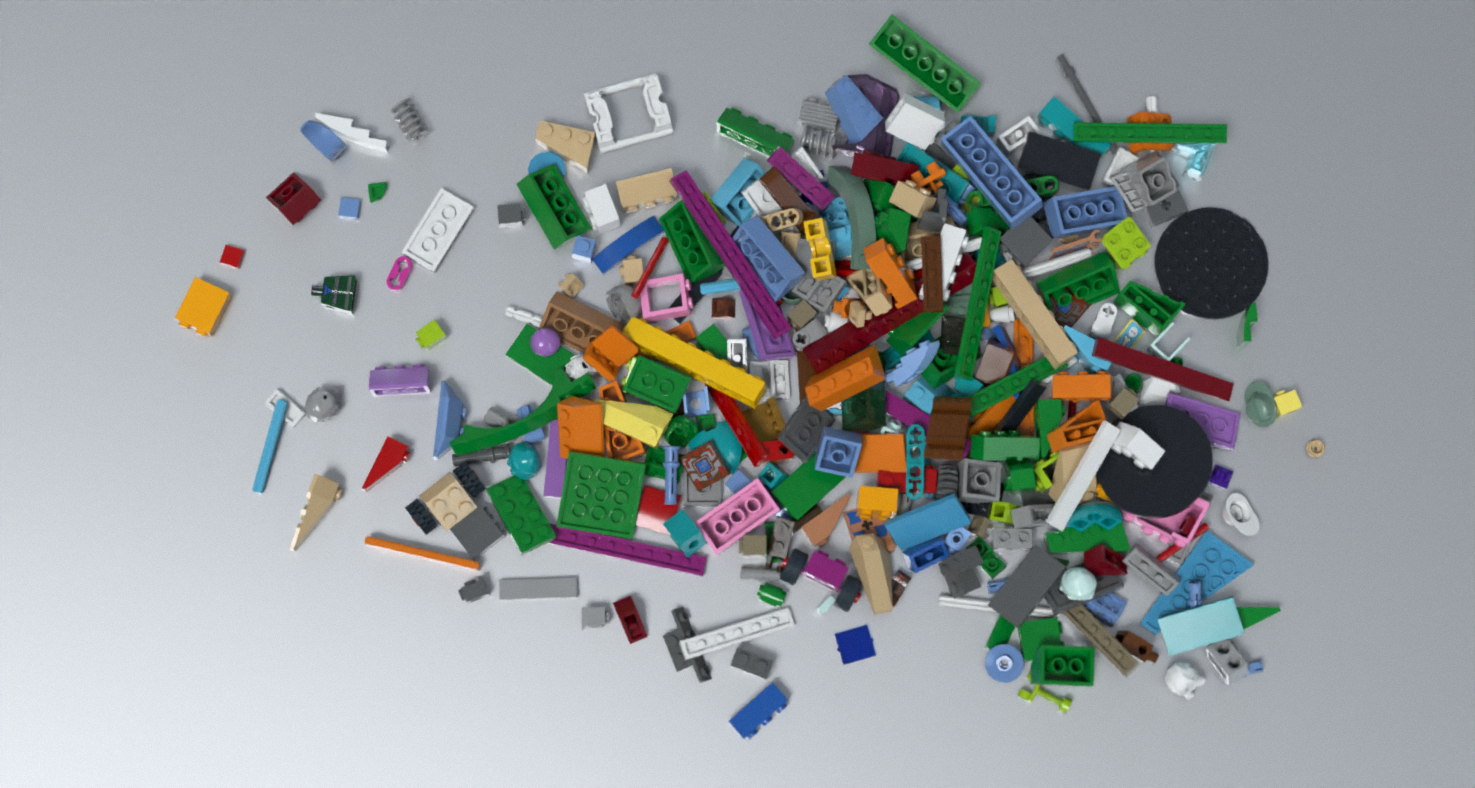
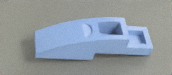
M928 340L919 344V349L915 347L906 351L907 355L900 358L902 363L896 365V370L892 368L884 372L886 380L878 383L879 386L894 382L897 387L915 379L933 360L940 345L939 341L931 343Z

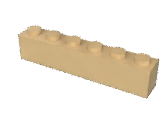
M1010 260L995 269L992 281L1053 368L1056 370L1074 359L1078 353L1076 345L1067 338L1064 328L1055 321L1052 311L1045 307L1042 297L1033 290L1032 283L1024 277L1020 266L1015 264L1013 260Z

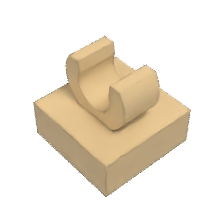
M573 273L570 275L565 274V281L563 283L558 282V285L568 297L573 299L583 288L584 284Z
M858 301L850 302L849 319L857 328L864 327V321L872 319V311H868V307L862 306Z

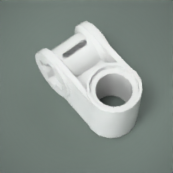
M1112 303L1102 305L1089 335L1096 338L1109 339L1117 315L1115 305ZM1106 309H1110L1111 314L1108 317L1105 316L1106 313L1104 311Z

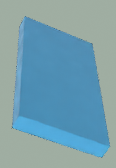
M954 493L886 520L884 524L901 551L969 525L971 524V518Z

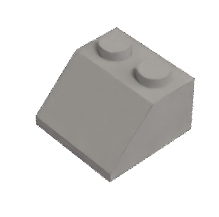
M966 458L957 463V498L959 501L969 503L999 502L1002 463Z

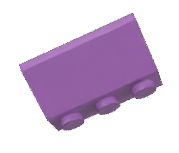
M415 364L413 368H406L405 365L394 366V369H386L384 366L375 367V370H370L369 391L373 396L431 392L430 370L428 367H425V364Z

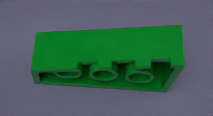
M1122 522L1110 530L1094 523L1083 532L1069 527L1063 531L1058 530L1043 536L1049 555L1084 554L1083 552L1101 544L1118 553H1128L1130 550Z

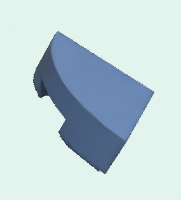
M986 327L982 328L980 340L998 339L993 330Z

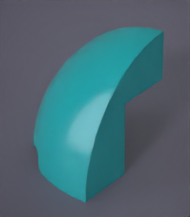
M727 421L716 423V427L708 432L702 430L690 441L688 446L691 450H694L712 440L731 474H734L737 470L742 446Z
M1090 501L1077 505L1067 525L1080 532H1083L1094 523L1110 530L1123 520L1116 506L1102 501Z

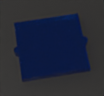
M867 625L834 634L838 645L837 651L840 652L843 665L876 656L872 643L873 638L870 636Z

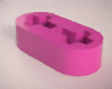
M402 256L395 261L386 281L391 291L398 292L403 289L413 268L412 262L408 257ZM407 261L408 268H404L400 273L401 267L399 263ZM399 275L400 277L398 281L400 285H395V287H392L393 284L391 283V280H396L397 276Z

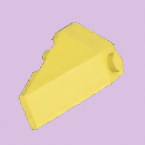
M595 399V402L602 403L604 425L655 449L658 448L674 415L657 406Z

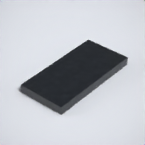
M1029 131L1017 168L1042 176H1053L1057 181L1090 190L1101 154Z

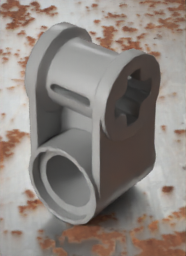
M816 318L794 334L792 339L793 347L797 351H803V348L829 333L821 321ZM798 338L800 340L804 339V343H797Z

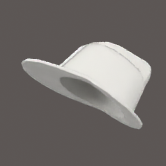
M1239 493L1229 495L1226 504L1223 505L1222 515L1224 520L1229 525L1235 526L1244 535H1255L1259 531L1260 525L1249 502Z

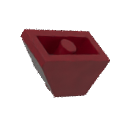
M1101 544L1083 552L1085 569L1097 576L1127 574V565L1123 562L1125 556Z
M631 595L614 602L613 605L629 643L632 644L648 637Z

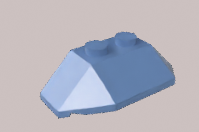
M441 381L433 458L439 460L452 449L449 444L450 441L464 434L462 419H466L467 407H464L463 402L446 381Z

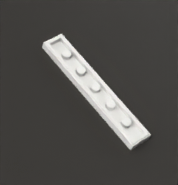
M1107 421L1102 422L1045 522L1060 531L1064 530L1121 430Z
M787 607L679 641L684 659L688 660L793 627L795 623L790 608Z

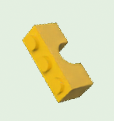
M823 218L804 221L806 239L812 251L810 262L813 278L817 281L836 278L827 221Z

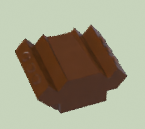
M934 396L924 458L962 460L966 450L973 398Z

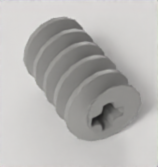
M409 98L397 103L391 109V113L395 115V120L399 122L398 126L403 128L402 133L406 135V140L413 141L427 135L429 130L422 131L426 125L425 123L418 124L422 118L414 117L418 114V111H411L414 108V104H407L411 100Z
M805 126L800 144L804 150L808 147L810 153L816 149L817 155L823 151L824 157L830 153L831 159H834L837 155L841 138L839 141H836V135H833L829 139V133L822 137L821 131L815 135L813 128L807 133V127Z

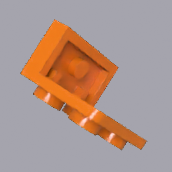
M1138 112L1127 117V123L1172 124L1171 116L1164 113ZM1128 143L1130 153L1139 154L1146 150L1172 151L1174 149V144Z
M610 326L587 345L583 359L588 365L595 368L602 377L612 382L616 379L619 367L638 353L639 347L615 326Z

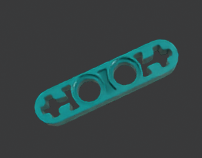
M918 424L911 425L907 430L906 494L911 500L920 499L924 492L925 433L923 427ZM914 428H918V431L921 432V435H918V442L922 441V445L916 443L909 444L910 441L914 442V436L910 435ZM913 447H918L921 450V455L918 458H913L910 455V450ZM914 466L921 470V474L918 477H912L909 473L910 469ZM909 480H921V484L917 483V489L920 490V493H917L916 497L909 493V490L913 489V483L909 484Z

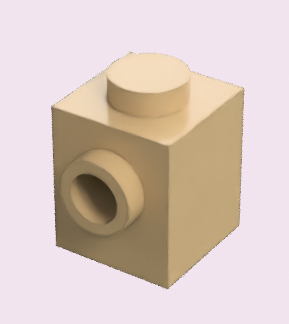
M630 256L626 258L627 260H623V266H620V277H624L625 285L633 286L637 285L643 274L642 258L638 259L637 256Z

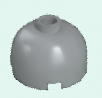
M618 285L606 292L609 295L606 298V302L615 318L619 315L622 319L620 322L623 324H627L631 317H638L642 310L640 295L638 299L632 297L631 294L634 288L628 285Z

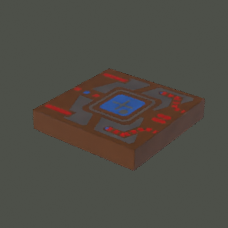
M1066 286L1065 288L1072 296V301L1069 305L1060 306L1051 293L1049 300L1058 325H1061L1063 328L1065 325L1072 328L1090 305L1085 300L1076 298L1070 288Z
M712 440L679 458L697 491L731 474Z

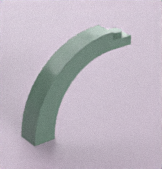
M828 166L827 185L834 187L840 193L849 214L852 234L850 268L871 269L866 262L864 248L876 242V229L872 204L867 189L860 177L850 175L851 168L847 166Z

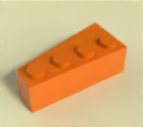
M617 380L599 387L600 400L627 403L621 385ZM604 425L608 457L633 460L647 454L644 443Z

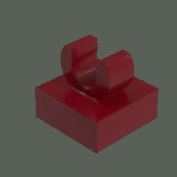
M1191 515L1185 516L1176 533L1182 537L1189 536L1197 519Z

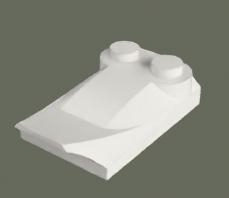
M1150 377L1143 382V388L1137 405L1138 407L1147 405L1165 406L1167 394L1171 392L1180 395L1181 390L1177 385Z

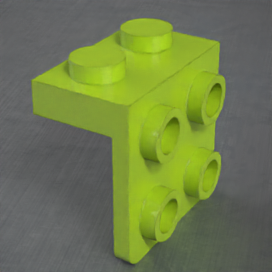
M1130 217L1123 219L1101 237L1103 238L1102 244L1115 260L1113 262L1115 269H1127L1133 264L1132 261L1134 259L1144 256L1147 253L1146 250L1151 247V244Z
M1059 452L1052 453L1048 457V461L1041 460L1033 467L1036 484L1035 490L1037 492L1040 491L1041 494L1048 491L1052 486L1051 481L1043 470L1057 462Z

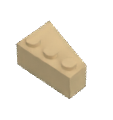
M539 120L535 138L536 143L588 174L596 140L595 132Z
M860 269L845 277L875 316L884 314L893 308L891 293L887 294L885 288H887L886 284L881 279H877L872 269Z

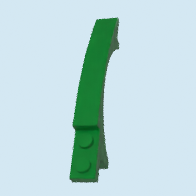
M562 368L556 370L555 381L549 395L531 414L517 422L502 427L479 428L465 425L462 427L465 433L450 441L449 444L456 456L508 442L557 419V403L570 396L581 398L595 390L596 386L589 373L571 382Z

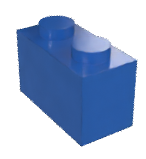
M940 537L920 543L902 552L908 568L914 573H918L950 557L945 543Z

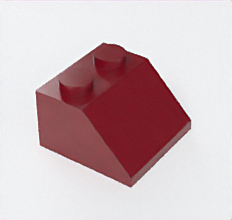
M294 172L266 197L292 225L301 221L303 216L314 209L317 203L321 201L311 187Z

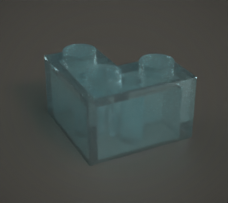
M1173 144L1170 152L1188 158L1182 176L1200 182L1204 177L1215 144Z

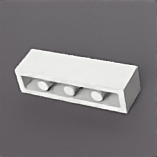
M944 223L940 237L943 301L947 302L950 290H948L949 284L954 283L956 277L954 270L956 265L960 266L963 257L960 253L962 247L966 248L969 237H967L966 230ZM923 285L919 293L921 300H923Z

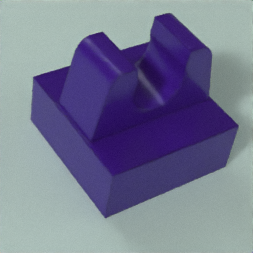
M1215 464L1208 483L1226 490L1234 471Z

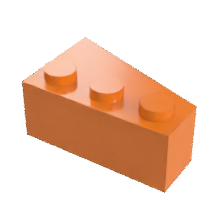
M882 238L864 248L866 262L877 279H881L886 284L887 288H885L887 294L892 293L894 296V305L897 309L917 299L913 279L915 274L910 267H906L904 259L901 255L898 256L896 254L895 248L891 243L888 244Z
M1106 371L1096 372V375H1089V372H1077V375H1069V372H1058V375H1053L1052 398L1061 399V404H1063V401H1073V403H1079V401L1094 402L1097 399L1099 401L1113 400V377Z
M1099 399L1086 405L1047 434L1053 453L1092 442L1102 422L1106 421Z

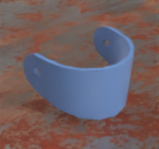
M308 120L300 128L301 133L331 162L346 148L345 143L334 132L318 122Z

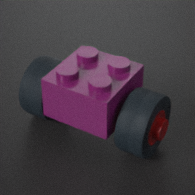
M795 548L790 557H786L782 564V568H784L780 576L782 581L794 586L801 573V575L803 574V576L839 593L834 603L835 607L848 612L853 603L857 604L861 595L859 593L862 586L861 580L849 575L843 587L840 586L849 569L846 567V562L837 558L834 561L828 558V553L818 550V552L813 551L806 568H803L809 555Z

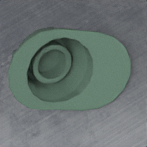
M1253 382L1247 387L1244 394L1246 414L1257 426L1268 427L1274 423L1277 417V408L1273 394L1266 383Z

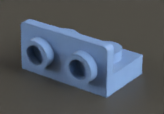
M1110 593L1085 603L1083 606L1103 624L1113 627L1128 602Z

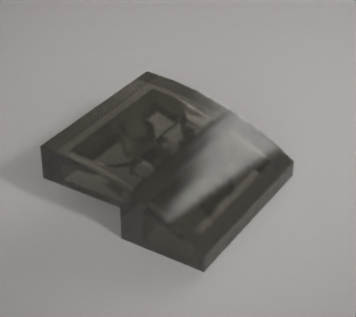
M942 316L941 348L943 354H959L966 318ZM980 342L976 358H979L981 354Z

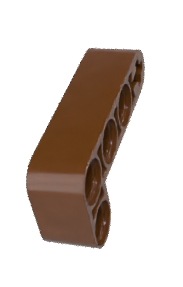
M772 167L759 178V181L782 210L797 208L802 211L803 221L796 225V227L802 234L806 235L804 221L820 217L815 212L810 211L775 167ZM793 214L788 218L790 220H794V218H797L796 214Z

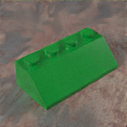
M726 107L717 121L716 132L768 157L772 155L778 146L788 154H790L794 146L795 140L792 139L793 137L786 132L779 133L775 131L773 126L769 124L763 125L755 117H746L736 108L729 109Z
M555 164L528 174L516 184L554 250L575 240L577 235L582 236L592 229Z
M682 200L659 218L682 271L691 284L714 275L725 267V264Z
M1105 252L1035 281L1038 294L1042 297L1045 307L1052 311L1049 300L1050 293L1062 307L1071 303L1072 296L1065 288L1066 286L1070 288L1076 298L1085 300L1089 305L1120 293L1114 264Z

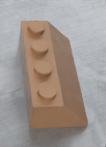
M556 291L547 305L539 329L550 328L556 331L561 343L584 353L587 345L608 327L615 326L622 332L625 324Z

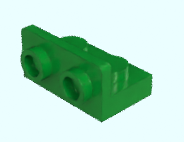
M649 446L644 461L646 463L644 474L647 476L665 480V468L663 466L665 450L658 447L655 449ZM678 453L680 466L677 468V484L680 481L683 465L679 458L684 454Z

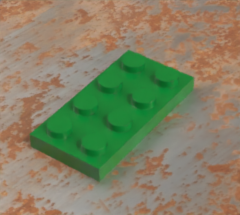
M514 475L486 488L489 498L521 556L556 539L553 529L525 480L519 479Z

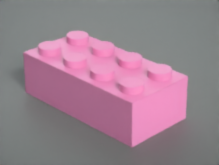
M757 478L694 523L715 554L719 555L742 539L743 535H748L782 510L761 480Z

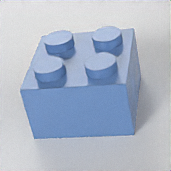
M823 426L814 459L815 470L853 478L862 445L861 434Z

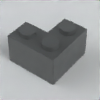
M976 546L958 552L938 564L954 599L982 587L974 571V568L984 564Z

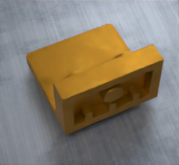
M774 396L768 398L767 402L757 405L755 409L750 408L742 411L760 443L776 440L786 425Z

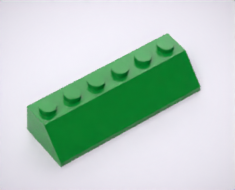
M892 14L869 43L871 47L957 113L962 110L982 86L981 82Z

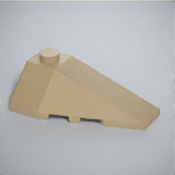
M314 474L306 496L308 498V505H305L300 514L301 520H303L302 524L299 523L297 525L290 549L296 552L334 506L336 500H340L343 490L339 483Z

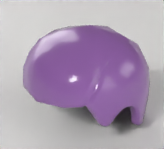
M541 328L531 336L530 347L535 354L549 357L560 348V337L556 331L550 328Z

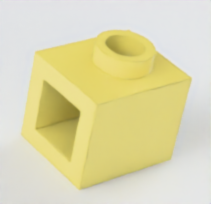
M1285 390L1274 394L1277 418L1302 408L1296 390L1287 393Z

